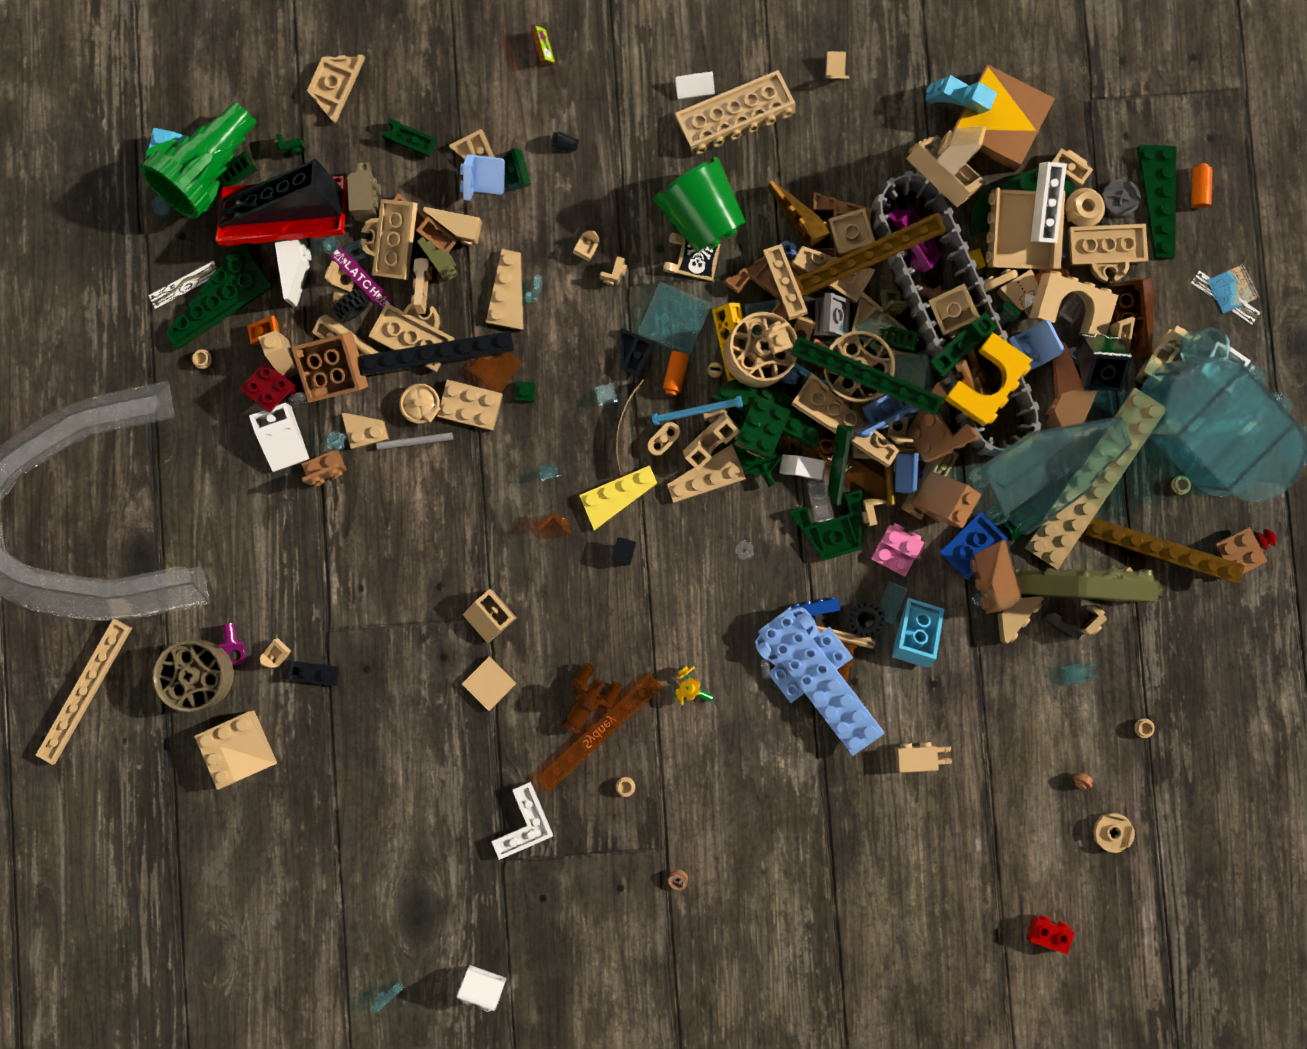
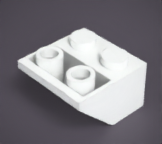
M470 965L457 998H460L461 1002L471 1005L474 1003L480 1005L479 1007L482 1010L495 1011L506 978Z

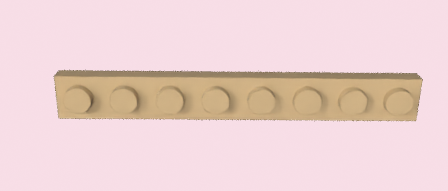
M117 619L111 621L36 756L52 765L56 764L132 630L131 627Z

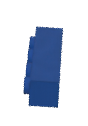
M830 597L827 598V601L820 599L812 604L811 601L805 602L802 606L795 604L792 605V609L803 607L811 616L840 611L838 599Z

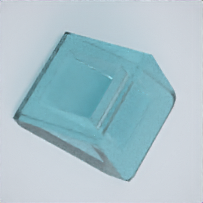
M614 383L595 387L599 406L618 402Z
M556 463L538 467L539 477L542 481L560 476Z

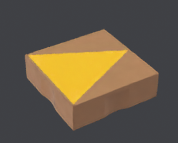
M987 64L978 82L997 92L991 109L979 114L965 107L952 132L956 128L985 126L987 129L984 139L977 151L984 153L992 160L1016 172L1031 147L1055 98Z

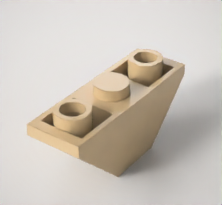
M1042 596L1020 598L1009 610L998 612L1000 641L1002 643H1012L1017 638L1018 630L1021 627L1024 628L1031 619L1029 617L1033 612L1036 613L1043 604L1041 602L1044 599Z

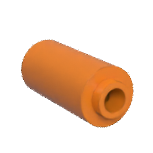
M1201 163L1192 169L1191 207L1197 209L1208 208L1211 206L1212 167L1206 163Z
M671 351L663 384L666 394L676 396L677 393H681L690 355Z

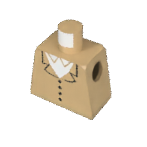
M1030 269L1001 287L996 293L1004 302L1011 304L1020 313L1026 310L1030 316L1039 285L1033 271Z

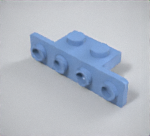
M883 395L862 406L869 424L854 431V435L862 436L863 438L873 434V430L886 428L889 426V422L893 420L899 421L905 418V414L909 412L914 413L920 409L908 404L903 406L901 401Z

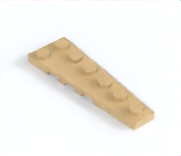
M811 373L791 405L835 434L837 425L851 426L850 444L888 468L899 450L876 430H873V434L865 438L855 436L854 431L869 423L864 422L855 410H851L846 406L839 396L836 397L828 386Z

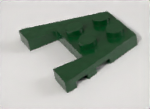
M861 489L844 494L850 514L812 525L806 506L789 511L791 517L823 561L861 550Z

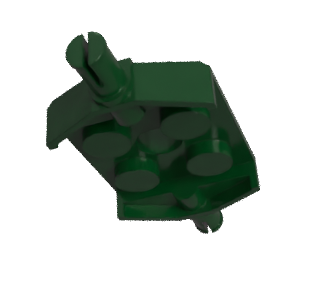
M735 412L739 420L738 428L741 430L746 417ZM733 437L730 441L745 475L762 476L768 487L775 485L771 471L781 460L776 449L772 458L768 461L734 445L736 440Z

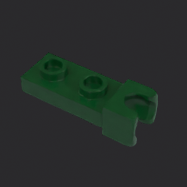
M391 118L387 119L389 126L393 130L391 132H381L384 140L427 157L431 156L437 142L435 137L405 126Z

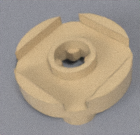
M1118 813L1100 815L1093 829L1095 842L1104 850L1112 853H1119L1126 847L1128 848L1133 843L1135 836L1134 828L1127 817ZM1113 827H1116L1118 835H1114V838H1111L1109 832Z

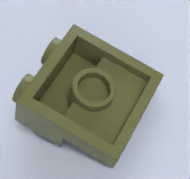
M424 237L417 241L444 281L447 279L451 280L458 274L454 268L456 263L448 251L444 253L441 248L437 250L431 240L426 241Z

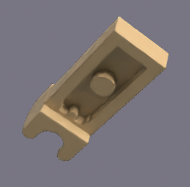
M417 258L414 259L413 270L416 278L413 279V288L415 294L411 297V303L418 314H425L428 280H432L433 266H430V259Z

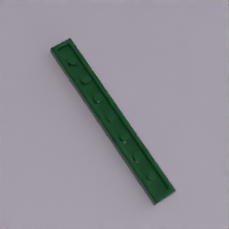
M800 336L797 337L790 353L795 357L936 416L944 399L939 395Z

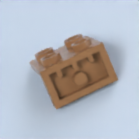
M335 449L302 463L306 474L302 481L316 487L324 484L328 478L336 479L343 475L342 472L347 470L339 450Z

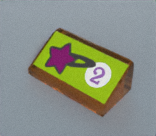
M534 24L531 25L541 67L554 65L555 60L546 29Z

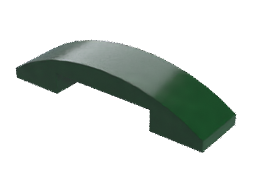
M984 312L935 355L930 364L943 377L957 365L958 361L979 342L989 336L998 326Z

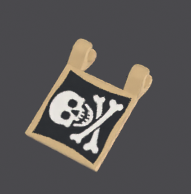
M671 233L669 242L682 244L678 265L665 262L663 271L713 281L720 244L712 250L707 248L700 253H696L682 235Z

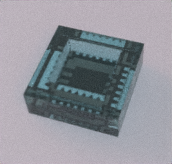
M360 239L342 246L356 263L368 258L366 252L362 250L363 247Z

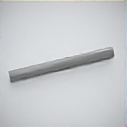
M453 433L377 442L376 446L377 450L448 441L453 440Z

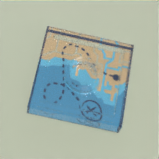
M1244 264L1207 280L1223 314L1260 298Z

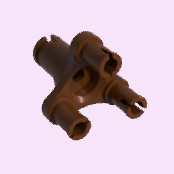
M586 662L578 675L574 676L571 681L575 690L576 701L566 715V719L562 722L565 728L574 733L580 731L579 728L583 726L592 711L601 708H612L616 697L621 689H623L619 682L613 680L606 693L601 694L600 691L605 686V683L601 681L598 687H596L600 680L597 677L588 686L587 680L595 670V667Z

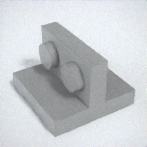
M825 293V297L816 298L814 336L841 337L849 333L850 300L834 293Z

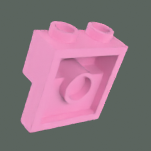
M894 523L893 526H887L871 560L906 577L924 542L921 541L922 537L913 532L909 535L904 532V527Z

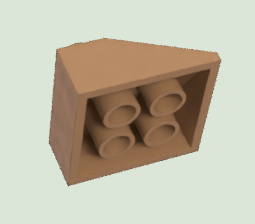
M352 331L291 347L308 403L359 391L368 387L366 376L362 375L359 353Z
M1000 541L972 557L970 566L972 572L976 573L975 585L976 589L980 590L982 596L980 598L982 609H985L986 614L1009 610L1021 597L1006 541Z

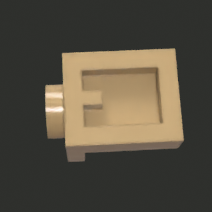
M780 321L775 322L764 333L773 355L793 347L785 329L789 326L787 322L782 324Z

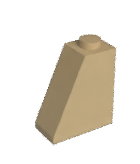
M277 330L258 337L265 356L276 371L287 379L299 375L292 348L286 337Z

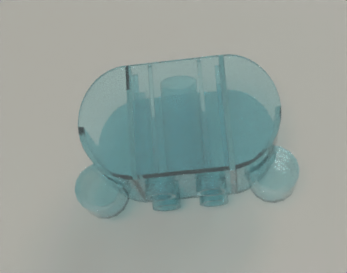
M1213 327L1190 331L1183 337L1179 349L1182 360L1171 361L1157 368L1146 379L1140 389L1141 392L1165 407L1164 415L1149 435V438L1205 494L1216 497L1234 495L1246 501H1264L1280 495L1292 486L1301 474L1303 467L1307 465V426H1301L1291 415L1290 411L1294 406L1289 399L1278 392L1272 394L1263 385L1267 377L1259 368L1252 364L1245 366L1237 360L1227 358L1231 349L1230 340L1223 331Z

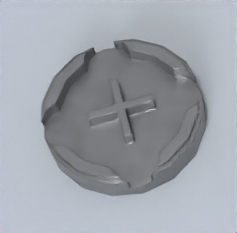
M1124 179L1112 181L1104 188L1101 195L1105 204V211L1114 217L1120 218L1131 215L1138 208L1141 196L1137 186L1133 182Z

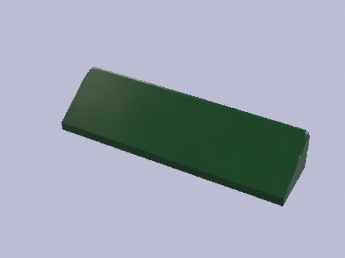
M837 425L827 497L837 505L841 504L852 427L847 425Z

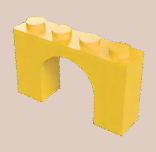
M992 333L986 339L978 353L999 368L1002 374V384L999 391L993 395H981L961 381H958L944 399L982 426L988 423L992 424L996 419L997 414L995 412L999 407L1003 408L1009 400L1007 395L1010 391L1014 392L1019 386L1020 382H1018V379L1021 375L1025 376L1031 368L1029 364L1032 361L1031 358L995 333Z

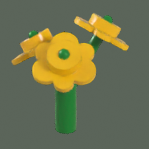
M688 666L681 667L678 671L679 676L676 677L677 680L684 676L687 678V681L679 684V689H676L674 694L676 701H679L681 706H683L684 697L690 701L695 696L711 702L713 699V695L699 689L700 682L698 680H693L688 673L695 668L694 666L689 668Z

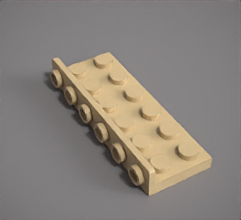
M779 70L678 111L675 113V117L693 156L702 154L710 148L719 147L729 140H736L746 133L755 132L758 128L765 125H772L775 121L782 118H789L795 113V101Z

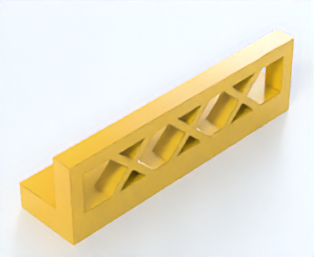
M727 303L712 309L728 381L735 378L728 371L724 361V345L726 342L724 332L728 329L729 333H731L736 325L744 319L741 303ZM725 311L726 317L724 322L720 320L719 312ZM740 327L736 332L743 333L742 328ZM733 339V345L743 349L744 340ZM744 359V365L747 367H751V362L747 359Z

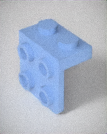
M467 155L465 162L461 163L460 175H463V181L460 183V192H463V200L471 201L473 192L503 194L504 159Z
M1043 320L1009 339L1013 347L1032 359L1029 364L1031 366L1029 371L1042 366L1065 352L1050 320Z

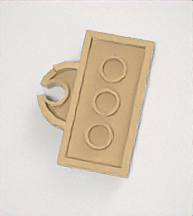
M381 199L379 218L365 221L366 224L361 232L367 234L372 232L373 239L372 241L367 239L360 240L363 247L362 250L374 256L372 275L409 280L418 203Z
M1146 224L1070 227L1068 229L1070 266L1089 265L1093 276L1101 282H1108V277L1105 273L1106 269H1111L1114 272L1112 281L1116 282L1126 275L1129 270V264L1148 262Z
M386 303L369 334L371 339L393 350L454 340L452 336L438 330L440 318L433 306L430 308V315L423 318L417 313L412 303L404 311ZM442 363L425 367L437 372Z

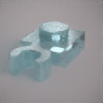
M882 313L879 315L878 320L874 321L871 317L855 326L856 331H866L880 336L882 335L880 329H887L892 323L891 321L886 324L882 323L881 320L886 317V313ZM861 337L864 344L870 339L866 337Z
M1082 663L1061 666L1066 686L1085 683V677L1093 679L1099 677L1098 674L1092 675L1090 673L1092 667H1097L1096 664H1088L1085 668H1083Z
M398 981L386 993L383 991L373 999L375 1003L371 1008L378 1013L404 988L403 984Z

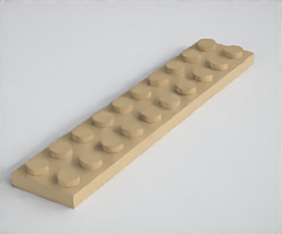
M1132 388L1024 548L1058 570L1168 408L1137 388Z

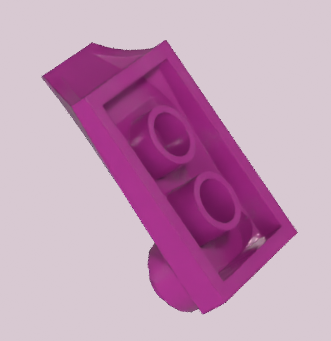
M894 207L888 213L889 219L898 230L920 221L913 207L910 209H897ZM932 238L908 249L911 254L910 265L912 269L919 273L932 269L942 256Z

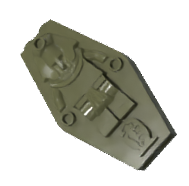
M1112 566L1111 569L1100 571L1067 569L1064 573L1055 572L1054 568H1047L1046 575L1045 571L1015 569L1014 573L1020 595L1157 603L1158 599L1162 598V586H1159V582H1155L1152 570L1133 572L1124 571Z

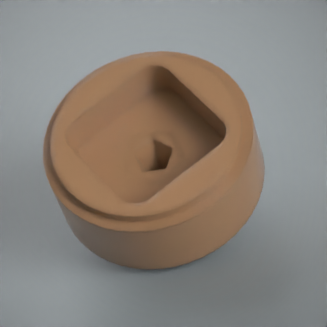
M682 870L672 871L668 878L669 886L674 890H683L688 883L687 874Z

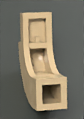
M1179 326L1172 330L1169 329L1152 349V355L1146 358L1135 380L1149 389L1154 388L1161 381L1174 357L1191 342L1194 335Z

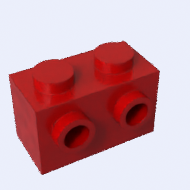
M1040 914L1039 917L1032 915L1025 938L1035 944L1068 955L1075 932L1069 928V924L1058 921V924L1053 923L1051 918Z

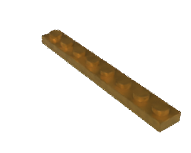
M938 212L795 278L802 297L947 231Z
M1095 517L1089 523L1085 536L1235 584H1240L1246 566Z

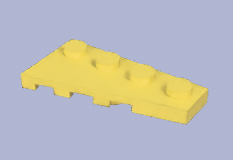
M647 466L579 495L594 531L655 486L657 481L651 467Z

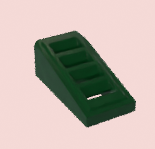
M244 151L225 166L227 169L218 179L223 187L234 186L258 171V169ZM246 162L247 167L244 168L242 163ZM237 166L242 170L240 173L236 169ZM233 170L236 176L233 178L229 171ZM227 174L230 181L227 182L223 175Z
M1004 302L994 312L998 313L1000 317L998 322L1002 331L1006 330L1021 314L1020 311L1008 302Z
M884 325L879 326L877 336L883 340L884 332L887 331L888 335L885 342L890 348L909 353L914 352L919 335L918 332ZM892 333L896 334L894 343L890 342ZM900 335H903L902 343L898 344ZM911 337L910 344L906 345L907 338Z

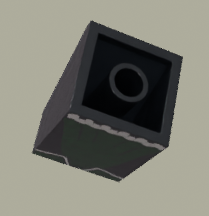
M1081 333L1076 354L1083 388L1122 392L1133 357L1121 339L1115 335Z

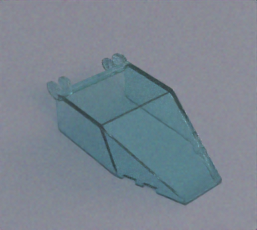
M1122 417L1029 432L985 465L975 468L970 473L969 478L976 489H981L988 484L990 485L999 505L992 506L991 509L987 510V516L991 518L990 520L995 526L1009 520L1023 535H1028L1089 492L1093 487L1091 484L1097 477H1103L1106 473L1104 470L1111 462L1115 463L1132 443Z

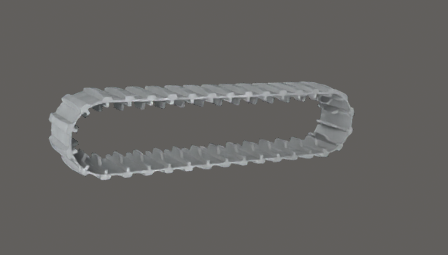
M906 171L896 179L890 178L883 184L880 194L872 203L871 215L874 222L872 226L874 235H878L879 239L892 234L888 225L891 220L888 214L884 215L883 211H889L891 204L886 203L889 197L893 201L896 199L898 194L895 191L900 190V194H904V196L909 191L918 193L917 199L920 195L925 198L927 202L924 207L928 210L932 209L934 214L939 212L947 232L942 233L943 236L939 241L943 244L947 243L951 253L947 256V259H950V261L954 260L959 270L955 273V277H958V279L962 277L979 315L981 316L986 312L998 326L992 333H995L1007 342L1008 335L1006 330L1002 331L998 322L1000 317L998 313H994L990 304L992 303L991 296L986 295L983 288L985 284L983 278L979 277L975 270L977 267L974 259L971 260L968 254V244L963 242L960 236L961 228L953 220V210L947 206L944 199L945 195L925 176L914 174L913 171ZM903 251L888 258L887 264L889 269H893L896 277L894 280L896 285L902 289L903 301L908 302L911 310L909 315L912 320L916 321L919 328L917 330L919 338L923 337L926 344L924 348L926 354L930 355L933 359L942 350L941 345L946 340L942 338L938 340L934 330L938 322L930 321L926 310L931 306L930 304L922 303L918 293L922 291L923 287L914 285L911 275L914 274L915 269L911 267L907 269L903 258L908 253ZM952 369L943 377L939 374L940 383L948 393L957 383L956 380L962 377L961 374L954 375ZM1022 375L1018 379V382H1020L1019 386L1012 392L1013 394L1008 396L1009 399L1015 398L1021 412L1017 413L1016 416H1023L1024 424H1020L1017 429H1020V433H1023L1022 438L1020 439L1017 435L1011 437L1013 441L1011 446L1013 448H1010V445H1006L1005 440L999 442V448L992 445L994 443L992 437L984 440L980 432L985 430L984 427L977 429L973 419L948 402L949 406L954 408L957 415L955 417L957 424H961L962 428L966 424L971 425L980 437L975 442H969L975 449L976 454L980 456H993L997 460L1006 459L1013 452L1020 453L1025 451L1032 444L1031 439L1041 427L1037 411L1040 408L1038 403L1033 401L1030 394L1032 389L1029 384L1025 383Z

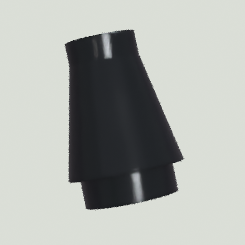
M560 131L553 132L550 147H554L555 150L577 151L579 140Z

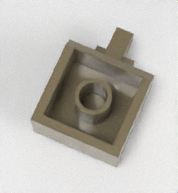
M368 162L357 163V171L350 173L347 177L349 211L356 221L379 218L381 202H378V195H381L380 184L373 177Z

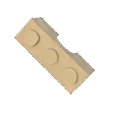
M723 412L683 450L685 459L697 470H700L712 458L711 454L722 442L727 444L740 432L738 425Z

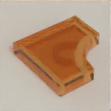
M505 352L502 356L495 359L479 357L469 371L501 393L523 363L509 352Z

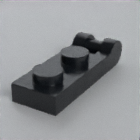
M285 660L284 666H286V670L283 673V680L337 686L340 666ZM294 667L299 668L298 675L293 674Z

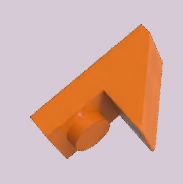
M269 316L247 325L250 344H259L258 337L277 330L279 332L278 321L275 316Z

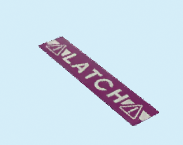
M339 247L330 256L382 310L386 303L390 304L393 301L342 247Z

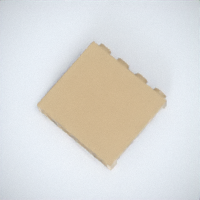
M993 189L992 193L989 194L988 200L989 204H991V211L987 218L990 230L986 237L989 249L985 256L988 267L1038 270L1061 269L1065 191H1063L1057 243L1030 242L1036 191Z

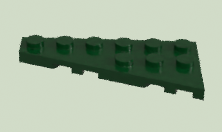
M245 244L237 245L234 251L228 254L225 262L220 268L216 269L200 289L197 297L191 300L185 312L179 315L167 330L166 335L175 349L179 350L273 288Z

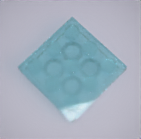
M660 281L637 334L675 351L691 355L712 303Z

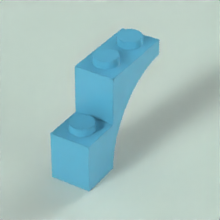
M949 75L928 86L926 91L928 94L925 100L929 103L948 102L958 104L981 114L991 109L997 92L980 82L968 86L954 76Z

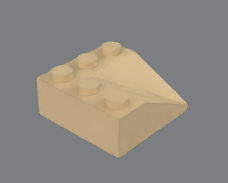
M255 711L244 713L194 736L217 790L277 764Z

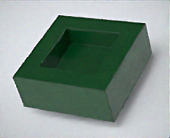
M516 381L515 401L535 402L536 383Z

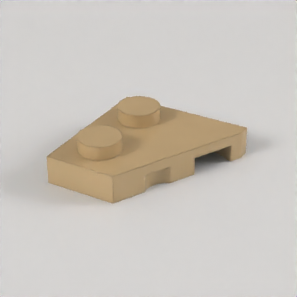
M482 129L449 145L450 148L464 159H466L467 155L494 157Z
M342 413L351 449L389 440L384 421Z

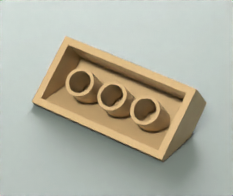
M985 126L956 128L953 132L949 130L942 138L941 145L937 151L938 157L936 161L954 176L981 147L987 128Z

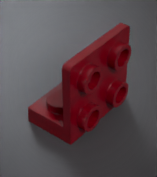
M266 362L240 387V391L268 413L286 396L292 399L296 395L295 385Z

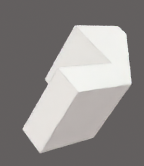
M783 454L779 473L801 476L807 479L824 480L827 461Z

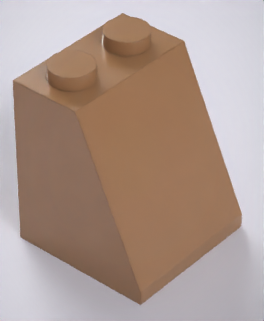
M928 471L910 504L939 523L963 528L982 494L967 484Z

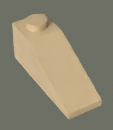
M424 207V213L458 241H461V244L467 246L478 244L482 225L479 217Z

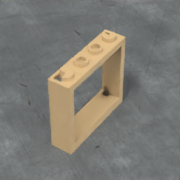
M937 135L932 138L929 136L910 148L908 151L910 155L906 159L958 207L971 198L986 181L967 163L954 176L936 161L938 157L937 151L942 139Z

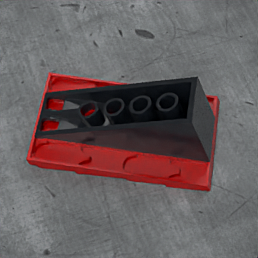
M314 159L259 184L222 187L216 242L219 245L232 246L284 239L291 241L310 237L317 239L343 235L345 232L347 179L344 176L332 177L319 161Z

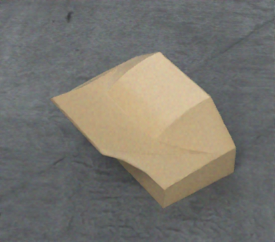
M1062 148L1052 161L1067 163L1065 176L1073 185L1079 187L1083 185L1093 170L1087 166L1086 160L1071 150L1065 151Z

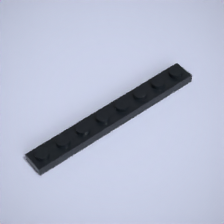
M511 331L362 355L359 356L362 375L366 376L514 351Z

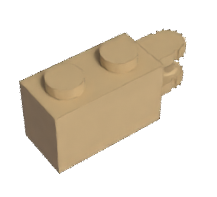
M920 742V746H912V743H902L900 747H895L896 769L900 773L939 770L938 764L952 763L951 758L938 759L937 753L951 751V746L937 747L931 745V742Z

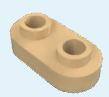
M1009 268L1001 272V276L997 278L992 276L985 279V284L983 285L985 292H990L1019 277L1017 271H1012Z
M672 422L664 424L649 440L648 450L652 455L660 456L664 454L679 438L680 428L678 425ZM668 430H673V431H674V435H673V436L667 435V431H668ZM659 443L661 448L656 450L654 444Z

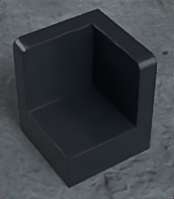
M618 537L612 560L631 565L637 542Z

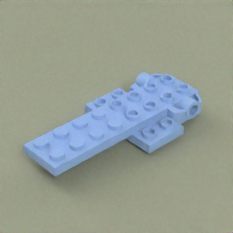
M789 607L758 631L760 635L755 641L756 648L765 660L775 665L767 673L790 703L805 693L852 756L884 735L883 729L837 670L850 661L853 656L830 626L820 632L815 620L803 607L795 609Z

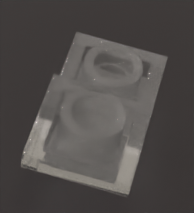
M826 478L824 480L807 482L815 523L834 519Z

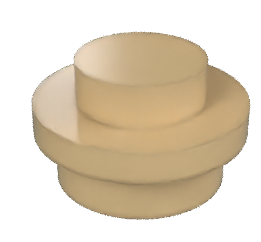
M198 350L194 353L192 361L196 367L205 369L210 366L212 356L206 350Z
M1177 476L1171 482V489L1178 495L1188 493L1191 488V482L1185 476Z
M1142 718L1135 723L1134 730L1139 737L1148 738L1154 733L1155 727L1151 720Z
M629 777L620 778L617 781L616 790L619 795L628 797L634 793L635 783Z

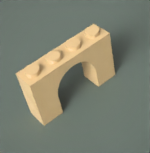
M1051 270L1050 273L1042 274L1030 312V319L1039 322L1050 320L1051 323H1055L1062 299L1068 293L1074 292L1082 298L1085 304V316L1079 335L1081 333L1107 335L1118 295L1113 294L1112 290L1107 288H1095L1093 283L1078 282L1079 279L1075 277L1061 276L1062 273Z

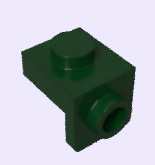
M280 132L276 133L277 139L274 140L276 148L284 156H297L306 151L305 143L301 138L285 141Z

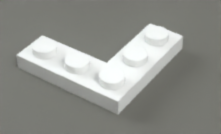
M531 782L512 790L527 826L492 841L499 860L553 837L552 830Z

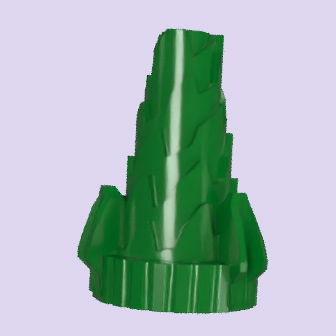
M231 103L215 120L199 127L189 138L186 136L179 144L173 138L149 148L146 151V160L140 167L144 179L175 210L187 217L197 219L203 212H208L214 204L220 182L216 180L227 169L225 165L234 157V151L246 140L244 136L255 126L256 119L252 118L239 103Z

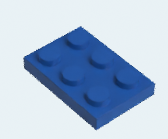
M979 512L939 553L967 580L974 573L970 566L972 557L1000 541H1007L1008 538L982 512Z

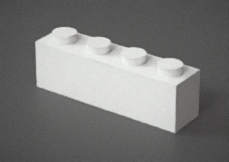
M1039 163L1030 242L1057 243L1067 163Z

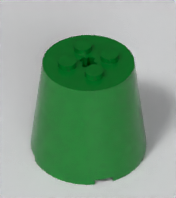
M718 157L712 158L710 160L712 163L707 164L705 161L670 183L667 186L669 190L664 194L660 191L653 197L654 203L696 253H700L707 248L712 250L721 243L720 240L731 238L737 233V229L746 223Z

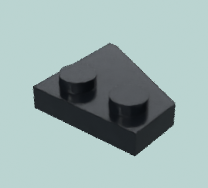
M621 328L620 368L639 378L655 343Z

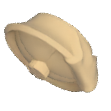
M1080 188L1072 192L1064 206L1068 222L1072 221L1080 227L1096 225L1100 222L1105 212V204L1102 197L1090 188Z
M426 384L411 385L404 390L400 397V410L403 416L413 423H431L441 409L439 407L438 394L432 387Z

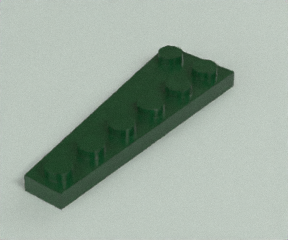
M1139 145L1137 147L1139 167L1143 177L1142 186L1146 196L1145 205L1149 215L1148 224L1154 259L1175 258L1177 146Z

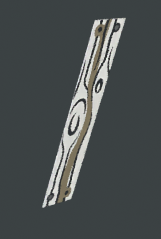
M212 261L150 294L149 298L155 309L208 281L216 271L217 266Z
M1199 271L1191 283L1216 300L1207 281L1211 278ZM1238 297L1241 306L1231 311L1250 324H1253L1261 312Z

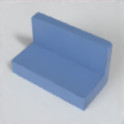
M918 453L913 455H896L894 493L914 494L917 491Z

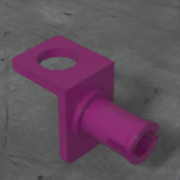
M235 623L222 625L224 642L219 644L218 648L224 647L229 657L233 650H238L241 654L240 659L233 661L230 657L233 665L245 664L244 642L236 640Z

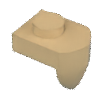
M595 231L584 232L573 253L589 262L599 244L597 233Z
M881 499L863 500L864 512L861 515L863 523H866L867 527L877 525L874 506L885 504L887 501Z
M278 638L274 639L261 655L260 664L267 668L279 667L291 650Z

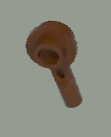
M820 440L816 447L817 453L824 458L831 457L835 440Z

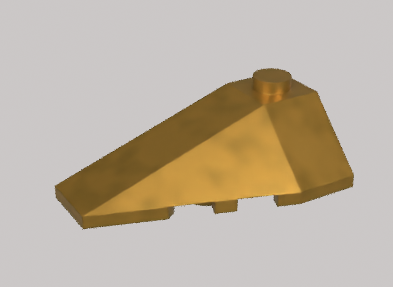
M773 180L769 182L768 189L808 248L811 249L828 238L830 227L826 221H822L818 215Z

